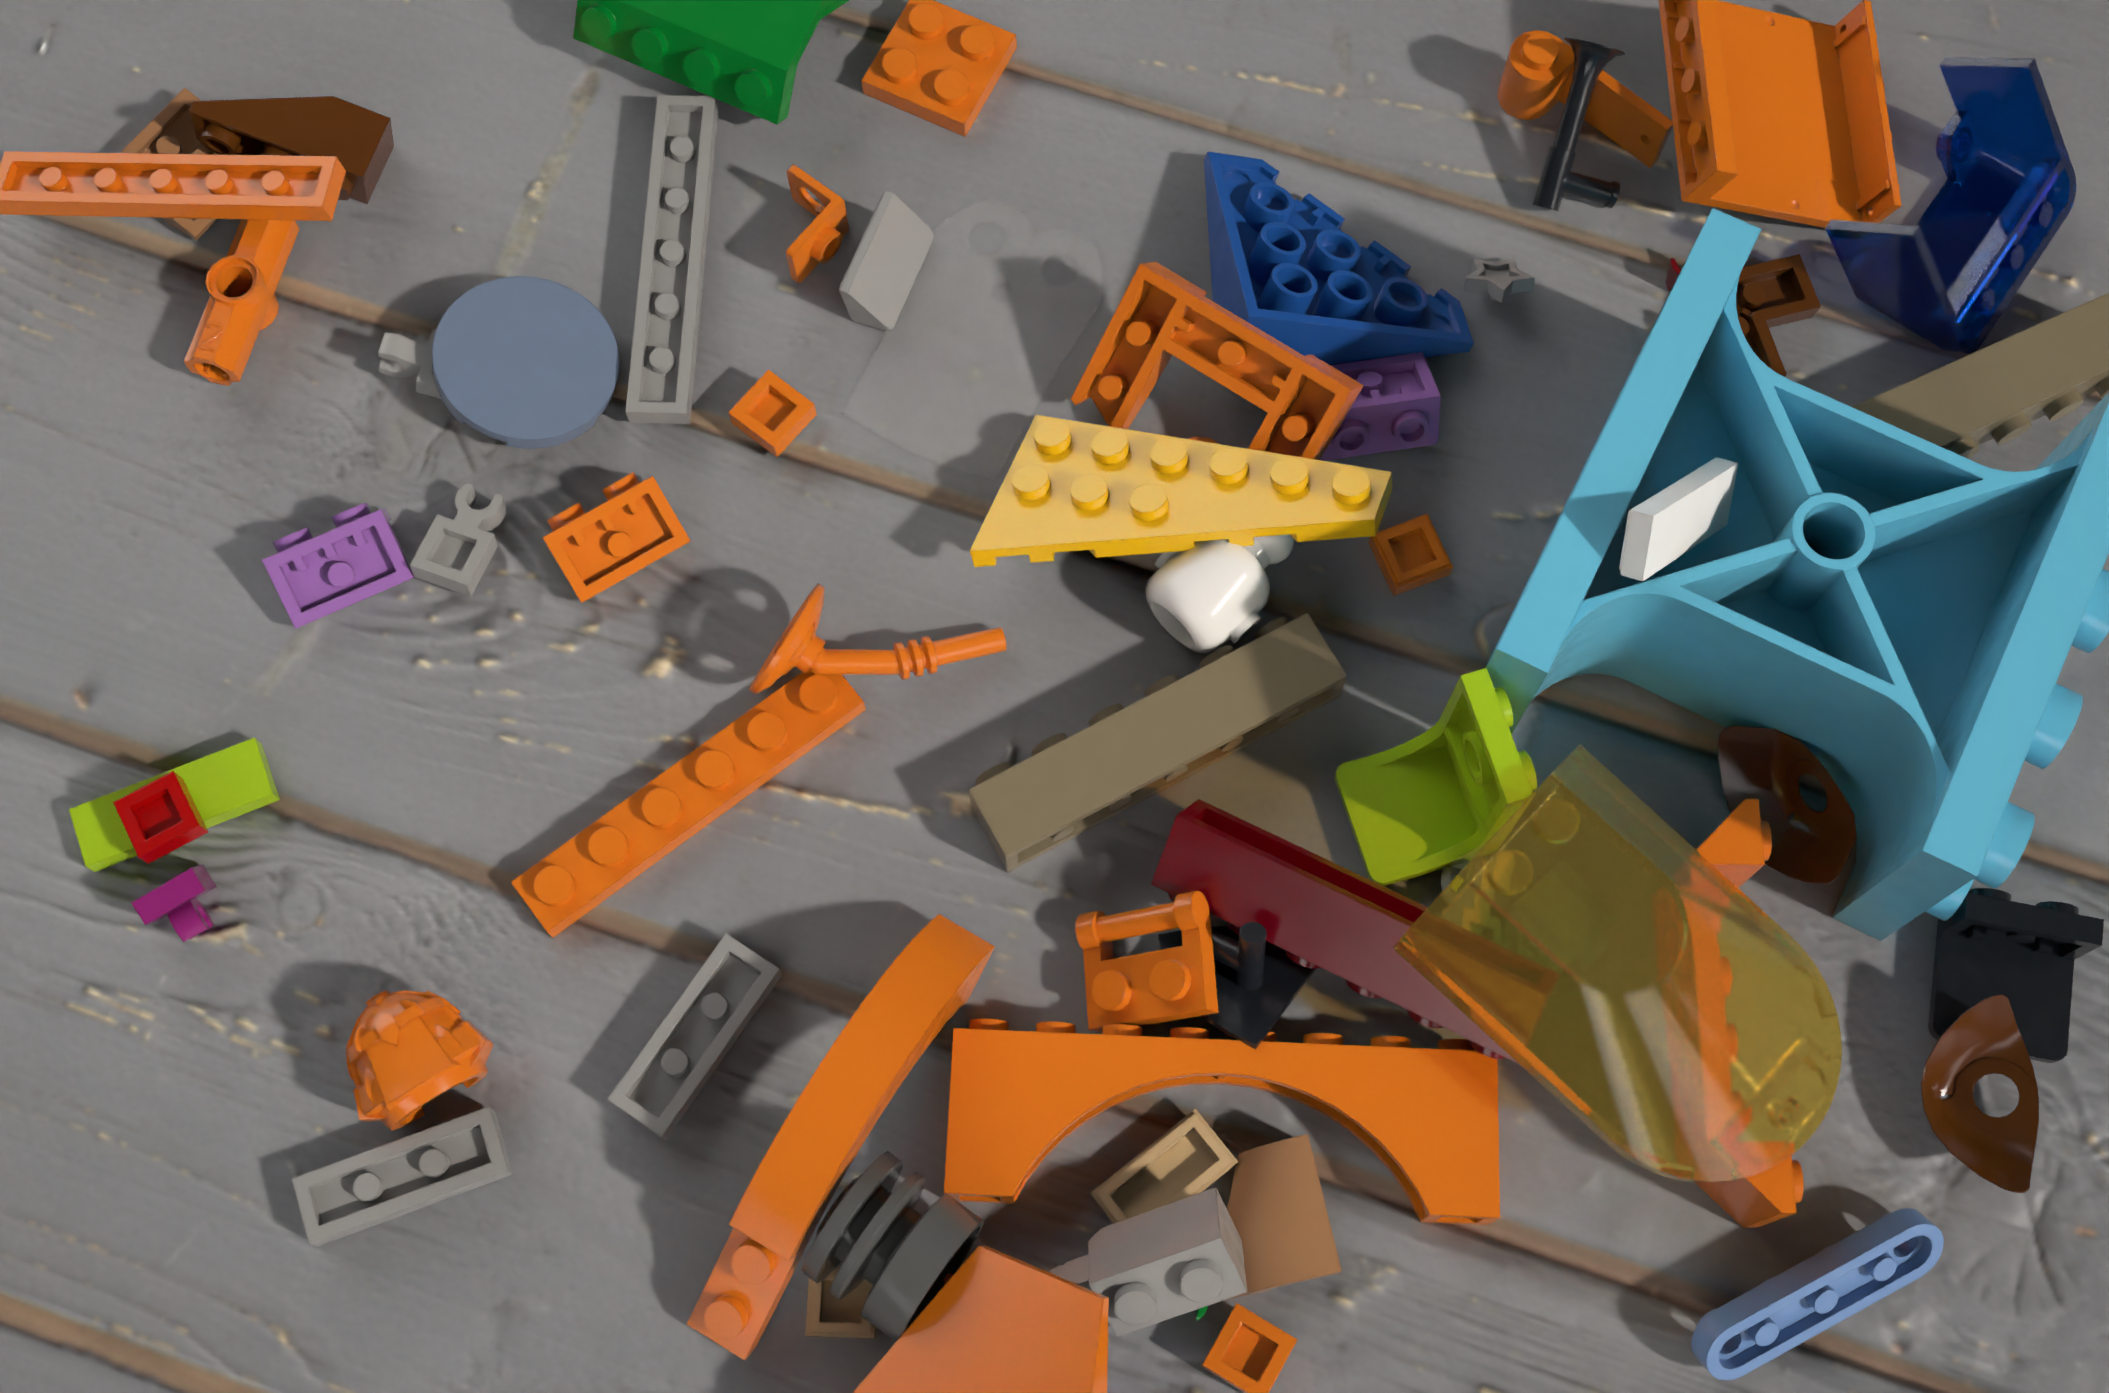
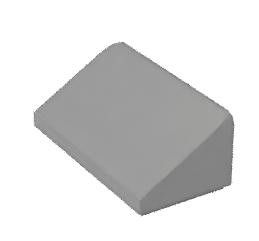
M885 191L882 194L838 288L852 322L884 331H891L894 328L934 240V234L930 227L899 197L889 191Z

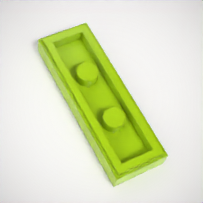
M254 737L70 808V816L85 866L91 871L97 872L138 856L113 802L172 771L183 778L206 828L279 801L280 797L262 744Z

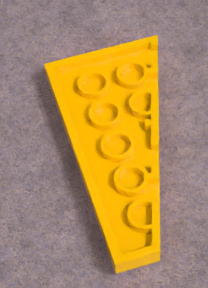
M1035 415L975 538L970 554L974 567L995 566L997 557L1029 555L1030 563L1054 561L1056 552L1090 550L1096 558L1188 551L1195 548V542L1229 539V543L1254 546V537L1290 534L1297 542L1376 536L1393 489L1392 472Z

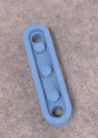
M1904 1208L1888 1213L1876 1222L1833 1245L1827 1246L1821 1252L1783 1273L1767 1279L1761 1285L1732 1301L1707 1312L1699 1320L1691 1340L1692 1352L1713 1377L1719 1380H1733L1742 1377L1924 1276L1933 1268L1941 1256L1944 1246L1943 1234L1938 1227L1918 1210Z

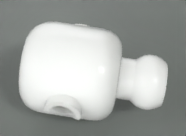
M1290 534L1254 537V546L1229 543V539L1195 542V548L1188 551L1164 552L1154 564L1159 569L1151 576L1146 586L1147 604L1160 624L1178 642L1194 652L1205 654L1215 651L1229 640L1235 644L1253 624H1257L1261 620L1257 613L1265 606L1270 595L1269 579L1264 569L1270 564H1277L1290 555L1293 550L1294 538Z

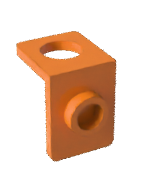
M792 164L786 171L792 198L796 203L816 216L786 250L791 278L797 283H801L819 263L824 264L834 257L841 246L843 237L849 231V224L844 199ZM806 189L811 191L822 202L823 205L819 204L816 200H814Z

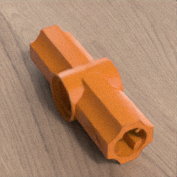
M241 219L227 256L214 263L207 272L205 283L210 298L184 359V363L190 372L206 378L209 382L230 386L232 382H240L259 331L272 324L278 314L279 304L274 293L299 232V226L295 220Z

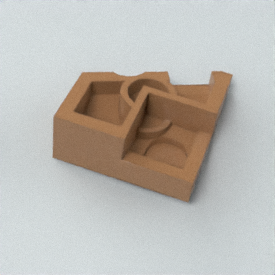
M1308 1134L1269 1143L1239 1153L1237 1156L1238 1163L1235 1165L1231 1182L1232 1187L1227 1211L1242 1239L1247 1292L1226 1300L1266 1292L1272 1288L1342 1272Z

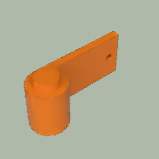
M1539 30L1525 32L1514 40L1507 56L1497 92L1499 104L1507 114L1517 119L1533 120L1548 113L1559 101L1565 105L1574 72V54L1571 46L1547 31ZM1602 70L1593 89L1584 120L1651 169L1661 155L1673 128V122Z

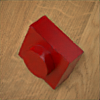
M174 771L113 802L138 857L148 864L208 833L183 778Z

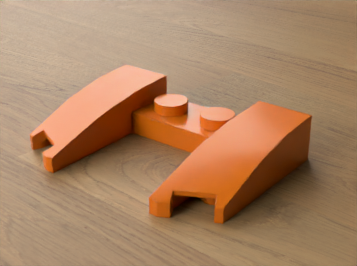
M1157 262L1139 264L1071 397L1074 405H1079L1091 397L1110 427L1128 429L1173 355L1267 412L1248 449L1320 460L1364 385L1312 354L1306 356L1300 354L1206 298V291Z

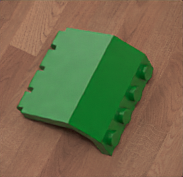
M577 0L573 39L778 125L788 117L797 65L819 21L849 0Z

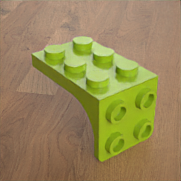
M1487 668L1460 675L1440 719L1426 732L1401 745L1377 754L1345 762L1337 768L1335 782L1369 880L1386 886L1444 869L1445 866H1455L1493 855L1497 852L1533 799V790L1537 788L1534 765L1525 750L1518 751L1509 729L1513 725V712L1510 701L1502 687L1494 688Z

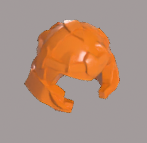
M385 990L366 1002L367 1007L356 1020L346 1046L348 1073L356 1086L353 1092L359 1120L381 1121L390 1131H393L421 1119L425 1115L422 1106L460 1083L469 1088L483 1079L488 1072L485 1064L493 1048V1043L469 1020L465 1021L460 1015L461 1011L456 1006L439 995L429 991L403 990L390 993L388 990Z

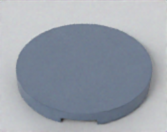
M514 276L498 278L480 284L465 292L447 309L434 335L432 369L435 385L442 401L462 425L467 423L472 428L489 437L507 442L506 446L537 449L566 443L579 437L595 425L597 418L610 403L617 386L619 351L613 331L605 317L581 294L560 283L547 279Z

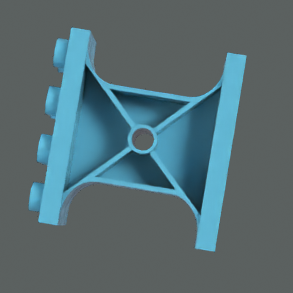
M1712 208L1485 668L1488 670L1494 688L1502 687L1510 701L1513 712V725L1509 727L1511 734L1514 732L1531 701L1546 688L1563 679L1577 675L1605 674L1629 681L1724 727L1736 725L1776 729L1798 739L1828 770L1855 814L1857 832L1856 862L1832 918L1882 941L1924 912L1943 921L1948 920L1965 899L1974 879L1991 888L1999 887L2011 874L2028 844L2034 827L2035 815L2026 809L2008 802L2024 761L2041 769L2047 767L2059 754L2077 722L2083 704V696L2056 683L2071 646L2086 653H2091L2100 645L2109 632V571L2103 569L2109 554V392L2035 470L2012 472L1997 470L1976 463L1776 373L1759 359L1746 341L1738 320L1736 294L1739 277L1762 229ZM1716 457L1738 463L1728 523L1725 527L1644 581L1620 575L1619 565L1629 510Z

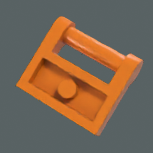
M1192 891L1178 894L1174 902L1111 915H1106L1101 910L1080 914L1077 917L1075 932L1084 957L1088 1030L1102 1033V1028L1105 1025L1126 1024L1145 1026L1219 1013L1210 910L1202 892ZM1177 928L1181 930L1183 946L1114 958L1113 941Z

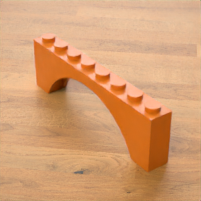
M987 1018L970 1020L969 1029L953 1028L944 1195L948 1194L958 1202L1015 1204L1027 1181L1045 1157L1064 1138L1098 1114L1134 1097L1162 1089L1188 1085L1221 1084L1249 1087L1286 1097L1320 1112L1344 1127L1366 1145L1392 1173L1407 1195L1420 1222L1489 1225L1500 1218L1498 1059L1479 1053L1470 1045L1468 1039L1440 1040L1437 1042V1049L1411 1048V1039L1400 1036L1373 1037L1370 1039V1046L1344 1045V1037L1332 1033L1306 1034L1303 1036V1043L1276 1042L1277 1034L1269 1031L1259 1046L1254 1049L1237 1039H1209V1030L1195 1027L1172 1028L1169 1030V1037L1142 1036L1143 1028L1126 1024L1105 1025L1102 1028V1034L1076 1033V1025L1057 1021L1036 1023L1035 1031L1009 1030V1022Z

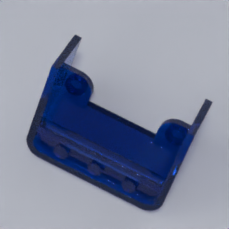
M1945 57L1940 64V68L1957 110L1946 127L1941 130L1936 143V154L1942 163L1947 180L1917 224L1910 226L1831 219L1825 228L1855 296L1863 303L1945 351L1973 353L1979 349L2070 213L2074 204L2077 187L2076 175L2035 58Z

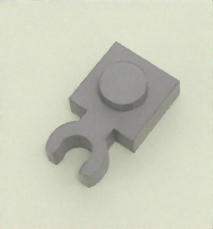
M469 483L462 485L455 496L457 515L454 520L436 515L410 563L413 576L472 597L498 547L495 534L487 531L498 527L505 518L506 505L503 495L495 493L491 503L486 508L477 510L471 508L477 498L474 486Z

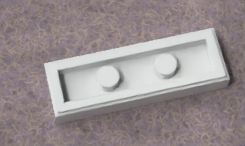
M1716 457L1629 510L1619 565L1620 575L1644 581L1725 527L1728 523L1738 463Z

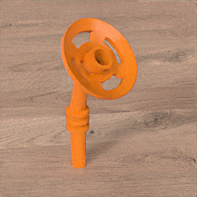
M817 583L777 641L748 691L757 694L769 688L778 678L786 675L794 667L805 674L811 669L817 674L899 675L902 680L909 679L910 672H913L915 677L923 676L924 669L929 674L937 672V667L940 665L1005 652L1006 639L1003 629L997 627L932 641L929 636L921 638L920 644L917 643L916 639H911L907 641V647H904L902 642L894 643L893 650L825 649L826 641L815 635L824 605L825 587Z

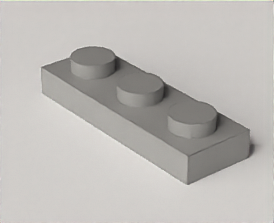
M726 933L607 1100L658 1136L667 1140L783 975L781 970Z
M488 1106L292 1178V1183L308 1244L318 1247L513 1175V1170L496 1112Z

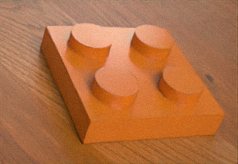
M909 0L861 80L863 94L966 137L1017 48L1016 34L934 0Z

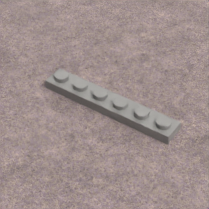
M657 95L626 402V415L630 423L690 424L719 112L717 100L710 96Z

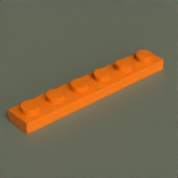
M4 151L0 163V214L332 221L346 170L336 156Z
M811 669L806 674L801 672L511 881L512 885L547 933L554 938L865 711L864 701L842 674H817Z

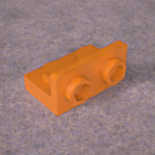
M632 472L602 489L607 501L585 512L580 502L547 520L552 532L543 536L542 539L581 603L691 541L653 476L640 482L636 474Z

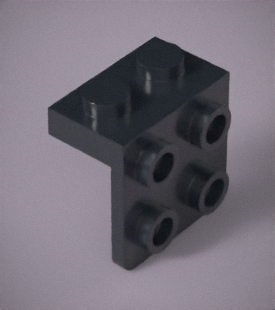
M1992 888L1971 889L1959 908L1948 920L1943 921L1938 918L1928 1030L1931 1036L1938 1040L1964 1012L1985 998L2002 994L2009 999L2030 1059L2046 1063H2055L2062 1060L2068 1051L2074 960L2102 946L2104 919L2079 915V908L2068 903L2047 901L2037 903L2034 906L2011 901V894L2002 890Z

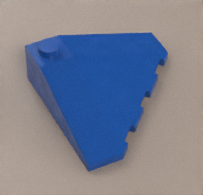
M1207 152L1204 159L1213 302L1304 356L1312 354L1329 365L1423 352L1424 357L1470 351L1474 342L1458 299L1442 288L1436 292L1435 296L1427 295L1418 284L1408 280L1406 277L1411 268L1409 264L1375 240L1369 244L1368 248L1359 246L1351 236L1341 232L1340 228L1345 218L1310 193L1303 197L1302 202L1299 199L1295 200L1287 190L1276 185L1275 181L1280 172L1264 160Z

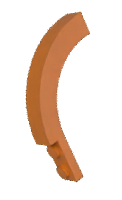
M938 914L897 956L860 1004L819 1064L762 1159L729 1223L733 1229L687 1325L744 1361L756 1349L823 1213L877 1120L918 1059L945 1024L969 1000L995 948L994 945Z

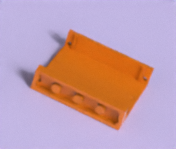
M1658 0L1682 201L1864 235L1902 206L1871 1H1861L1833 26L1719 0Z

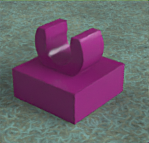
M200 865L186 870L131 902L145 925L159 921L168 915L174 930L181 940L185 942L214 926L208 912L197 898L217 886L204 865Z

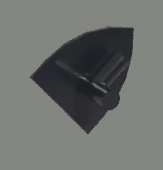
M1245 923L1241 926L1239 935L1230 930L1228 926L1211 927L1219 1013L1200 1017L1225 1034L1256 1049L1316 969L1307 968L1295 963L1286 955V950L1266 941V929L1259 923ZM1181 930L1158 934L1161 950L1183 946Z

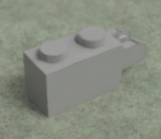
M1216 1187L1101 1228L1088 1241L1087 1255L1065 1262L1064 1265H1058L1049 1271V1273L1108 1297V1326H1111L1116 1337L1247 1292L1242 1239Z

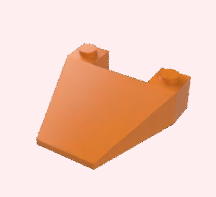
M980 1245L853 1393H1107L1109 1298L986 1245Z

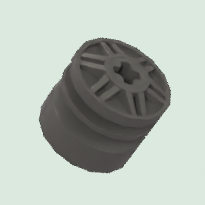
M887 1151L880 1155L862 1175L853 1179L832 1204L818 1227L816 1239L805 1258L801 1271L818 1284L827 1278L842 1262L843 1264L836 1274L829 1291L839 1301L855 1290L864 1279L873 1286L867 1295L861 1316L896 1342L945 1285L944 1278L949 1273L953 1275L956 1273L979 1236L984 1220L948 1194H945L933 1203L923 1215L918 1213L914 1208L922 1193L925 1178L915 1171L891 1193L903 1164L900 1159Z

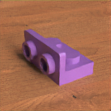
M1423 352L1330 365L1364 386L1320 460L1327 461L1434 445L1438 442L1441 395Z
M366 502L332 516L331 518L336 528L313 538L307 527L272 542L277 554L263 559L262 562L295 629L414 578L407 558L389 523L391 518L386 508L371 513Z

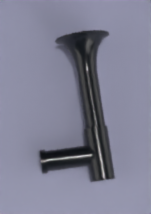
M1565 37L1564 40L1571 45L1574 54V72L1553 146L1549 148L1533 205L1559 211L1563 194L1601 203L1607 208H1612L1619 197V182H1608L1571 172V168L1576 155L1574 152L1597 79L1609 61L1616 56L1625 55V53L1605 45Z

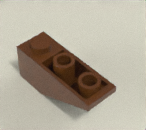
M335 96L193 101L189 109L197 140L206 148L219 155L336 156L346 170L338 200L352 198L368 204L394 147L391 118Z

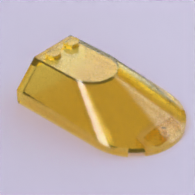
M1580 744L1459 872L1393 947L1403 959L1603 1141L1636 1165L1668 1178L1687 1182L1692 1180L1706 1182L1734 1181L1769 1170L1789 1158L1811 1138L1828 1112L1837 1089L1842 1058L1839 1019L1831 993L1815 963L1782 927Z

